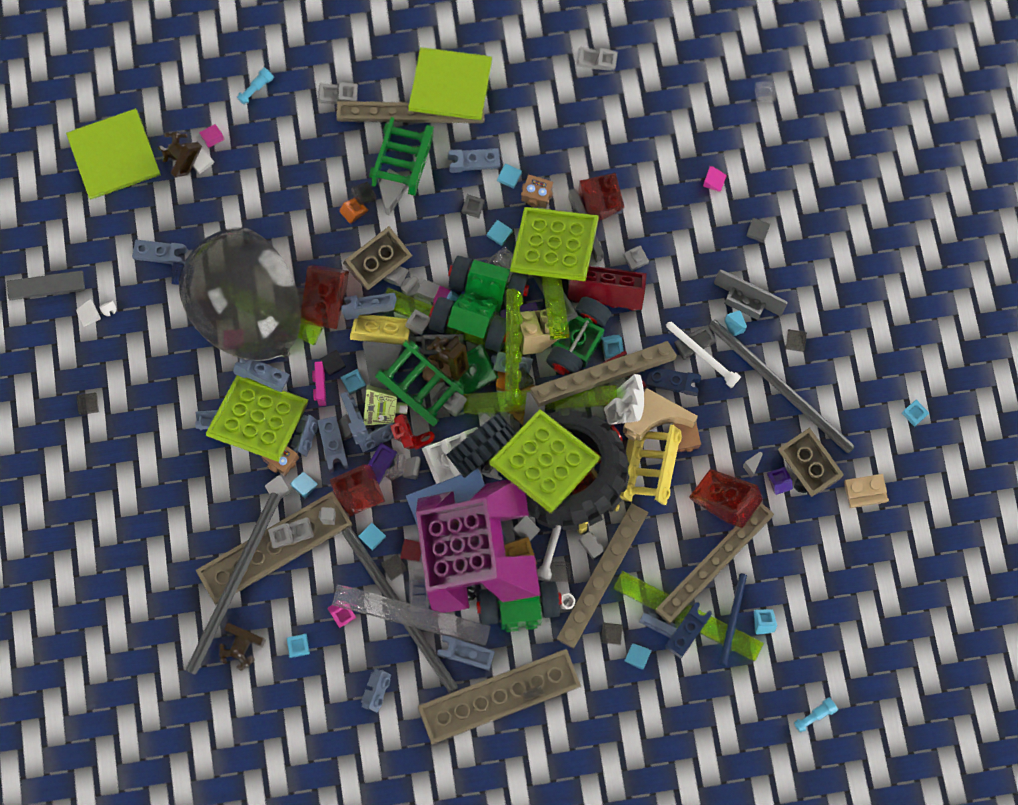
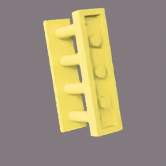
M670 425L669 433L649 431L640 441L628 439L626 455L629 462V481L627 490L620 494L622 500L632 502V497L634 494L655 496L656 501L662 505L667 504V499L670 497V485L678 445L682 439L681 430L674 425ZM646 439L667 440L665 451L643 450L644 441ZM642 457L663 459L661 470L639 468L640 459ZM638 476L659 477L657 488L635 487L636 478Z

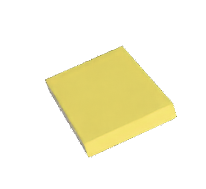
M363 314L354 319L350 340L403 345L405 339L409 340L411 329L405 327L408 320L406 318Z

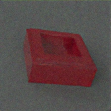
M404 539L400 558L420 563L422 554L420 542Z

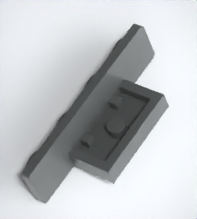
M720 269L715 278V285L729 291L724 304L740 310L757 320L763 309L781 316L788 304L786 300Z

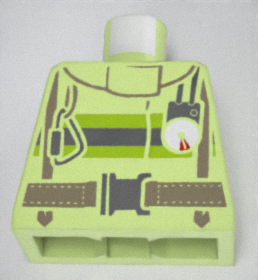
M367 385L364 410L365 425L395 423V414H407L408 405L397 402V395L392 391Z

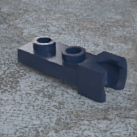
M653 367L649 369L646 386L684 393L690 396H698V388L692 387L691 384L700 383L701 375Z
M696 602L691 607L686 617L665 645L668 650L679 658L684 656L712 615L711 611H708L703 616L698 613L699 602Z

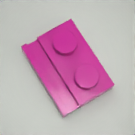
M315 362V371H312L313 382H316V389H313L314 401H317L319 406H327L325 369L322 362Z

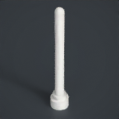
M668 322L666 324V327L725 377L724 380L730 388L741 378L739 374L732 371L729 372L674 323Z
M556 525L552 530L543 564L537 569L538 580L550 582L552 575L550 573V565L562 526Z

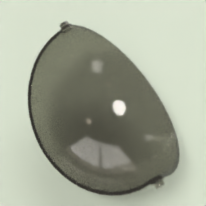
M228 228L206 237L191 251L185 260L179 277L181 302L191 323L210 343L232 356L254 361L270 360L279 356L288 357L290 355V348L295 343L299 333L301 311L295 282L280 254L265 238L246 228Z

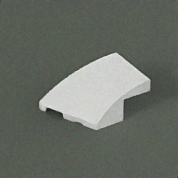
M634 374L611 394L613 400L604 407L607 422L610 425L637 422L642 417L644 409L643 383L641 375Z
M477 427L422 448L436 484L461 475L446 454L476 431Z

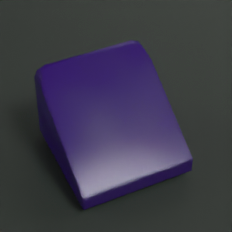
M785 467L767 473L775 495L793 489V480Z

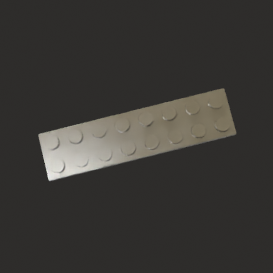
M333 491L266 529L236 593L352 526L351 521ZM322 507L335 509V525L322 524L319 518V511L322 510ZM306 517L309 518L314 537L287 546L273 548L268 529L284 523L290 524ZM248 540L196 570L215 605H217Z
M565 649L419 705L418 709L431 744H435L581 687L569 653Z

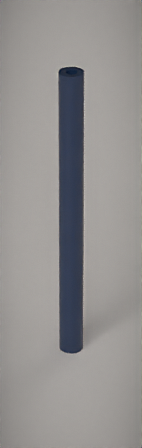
M743 573L739 574L719 661L721 666H727L747 579V575Z

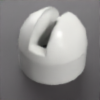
M113 300L99 307L105 316H111L110 311L113 314L116 312V305Z
M570 593L561 595L562 604H560V608L564 610L573 608L575 605L574 596Z

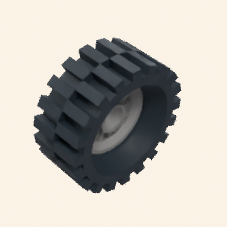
M499 412L459 443L446 456L465 478L501 450L516 432Z

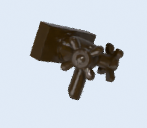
M177 131L165 133L164 137H171L172 143L168 144L167 148L161 145L158 147L164 156L163 162H167L169 158L174 161L177 160L171 171L175 178L189 175L202 146L198 142L180 144V138L188 137L186 133L181 134Z
M436 336L432 344L427 346V350L429 351L434 348L437 354L435 356L430 355L429 360H435L439 363V369H443V362L449 365L451 378L458 381L469 369L466 346L459 342V336H455L445 347L443 344L448 342L449 339L445 337L441 340Z
M227 623L224 630L234 635L235 640L231 649H226V646L223 644L219 645L220 661L227 664L226 657L238 659L241 664L236 667L242 671L255 661L254 657L250 656L247 658L245 656L249 644L253 643L263 647L266 640L263 637Z

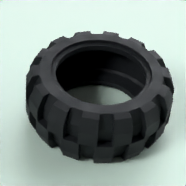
M570 410L569 415H562L561 411L547 414L549 417L601 456V467L596 479L589 487L577 494L567 496L552 513L548 512L526 494L529 517L536 518L539 524L549 528H555L558 525L562 526L563 530H578L579 524L586 522L591 526L603 520L601 515L607 510L613 512L621 502V492L627 490L629 462L624 445L617 432L610 429L609 423L598 416L590 418L586 412Z

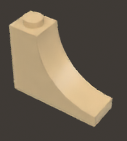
M646 388L641 419L637 422L625 423L623 433L631 440L636 439L640 441L650 430L663 424L676 423L693 428L698 416Z

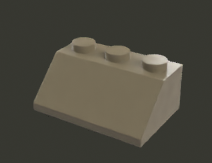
M388 226L345 259L343 264L353 277L369 290L411 258L412 254L390 226Z
M810 427L777 449L811 497L827 489L844 476Z

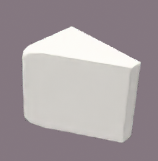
M91 299L76 310L84 327L101 319Z

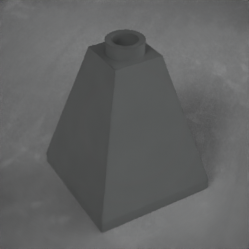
M363 341L370 385L388 390L375 377V374L379 369L383 371L385 369L388 370L403 353L404 346Z

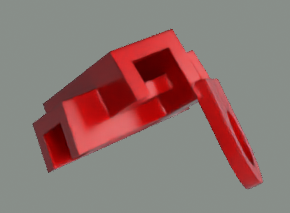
M403 414L395 417V424L390 426L395 440L402 442L403 447L408 450L413 448L415 450L430 444L435 439V435L431 431L418 436L413 435L407 416H403ZM430 436L428 440L422 441L425 437Z

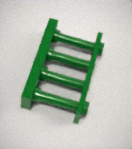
M391 117L389 124H385L383 132L385 136L375 167H371L369 178H372V186L376 187L378 178L406 184L408 186V194L416 196L432 144L434 126L427 125L425 132L418 133L394 127V117ZM393 134L419 140L421 145L412 147L390 142ZM387 149L413 154L417 157L416 161L409 162L387 157ZM384 163L410 169L412 174L406 177L381 171Z
M405 339L403 345L406 347L404 352L388 370L385 369L383 371L379 369L375 377L434 427L439 421L438 417H436L438 415L437 412L456 391L461 395L464 393L462 389L463 384L448 377L418 351L420 347L412 340L408 342ZM413 353L421 361L406 379L398 384L393 380V375ZM428 366L436 374L417 395L412 396L407 392L409 390L408 387ZM442 378L450 387L432 407L427 409L422 405L423 399Z

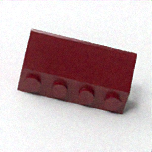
M589 266L586 281L570 280L567 298L572 302L579 303L582 297H589L612 308L623 307L633 311L642 310L646 288V273Z

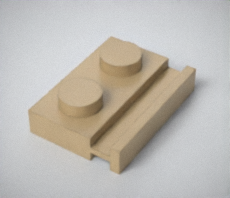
M883 474L844 481L849 508L887 503L889 501Z

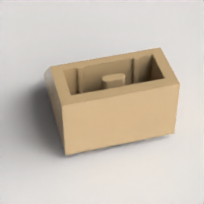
M552 309L516 312L514 330L523 355L542 353L562 337L559 324Z

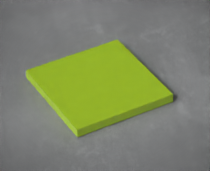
M420 47L408 110L482 120L492 56Z
M137 109L66 133L90 200L161 175Z
M524 207L510 272L586 281L599 220L598 215Z
M236 375L206 431V436L279 462L308 405V399L283 390L279 392L247 377L242 378Z
M539 409L490 460L489 464L548 512L552 513L595 467L601 457Z

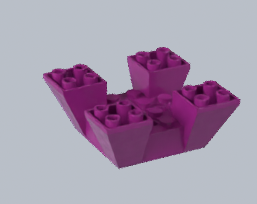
M509 479L486 484L466 502L455 504L454 491L418 498L416 516L426 591L433 615L470 609L467 586L483 584L502 602L540 596L535 556L506 557L501 522L529 516L526 493Z

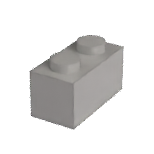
M322 507V510L319 511V518L322 524L335 525L336 512L334 508Z
M587 532L579 538V542L593 560L603 553L604 548L600 543H597L593 533Z

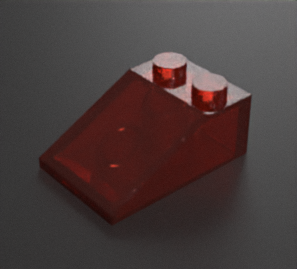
M314 264L307 267L300 323L332 329L338 328L342 311L341 307L343 306L347 290L349 271Z
M713 469L707 472L689 496L692 501L726 523L740 528L745 526L763 501L757 485Z

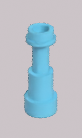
M263 67L258 72L259 75L251 82V86L243 94L240 92L237 96V99L243 105L249 102L248 98L256 90L259 91L274 78L266 68Z
M828 697L822 701L820 706L812 710L810 715L801 721L797 719L794 725L800 733L805 732V727L814 721H819L828 714L832 715L837 712V706Z

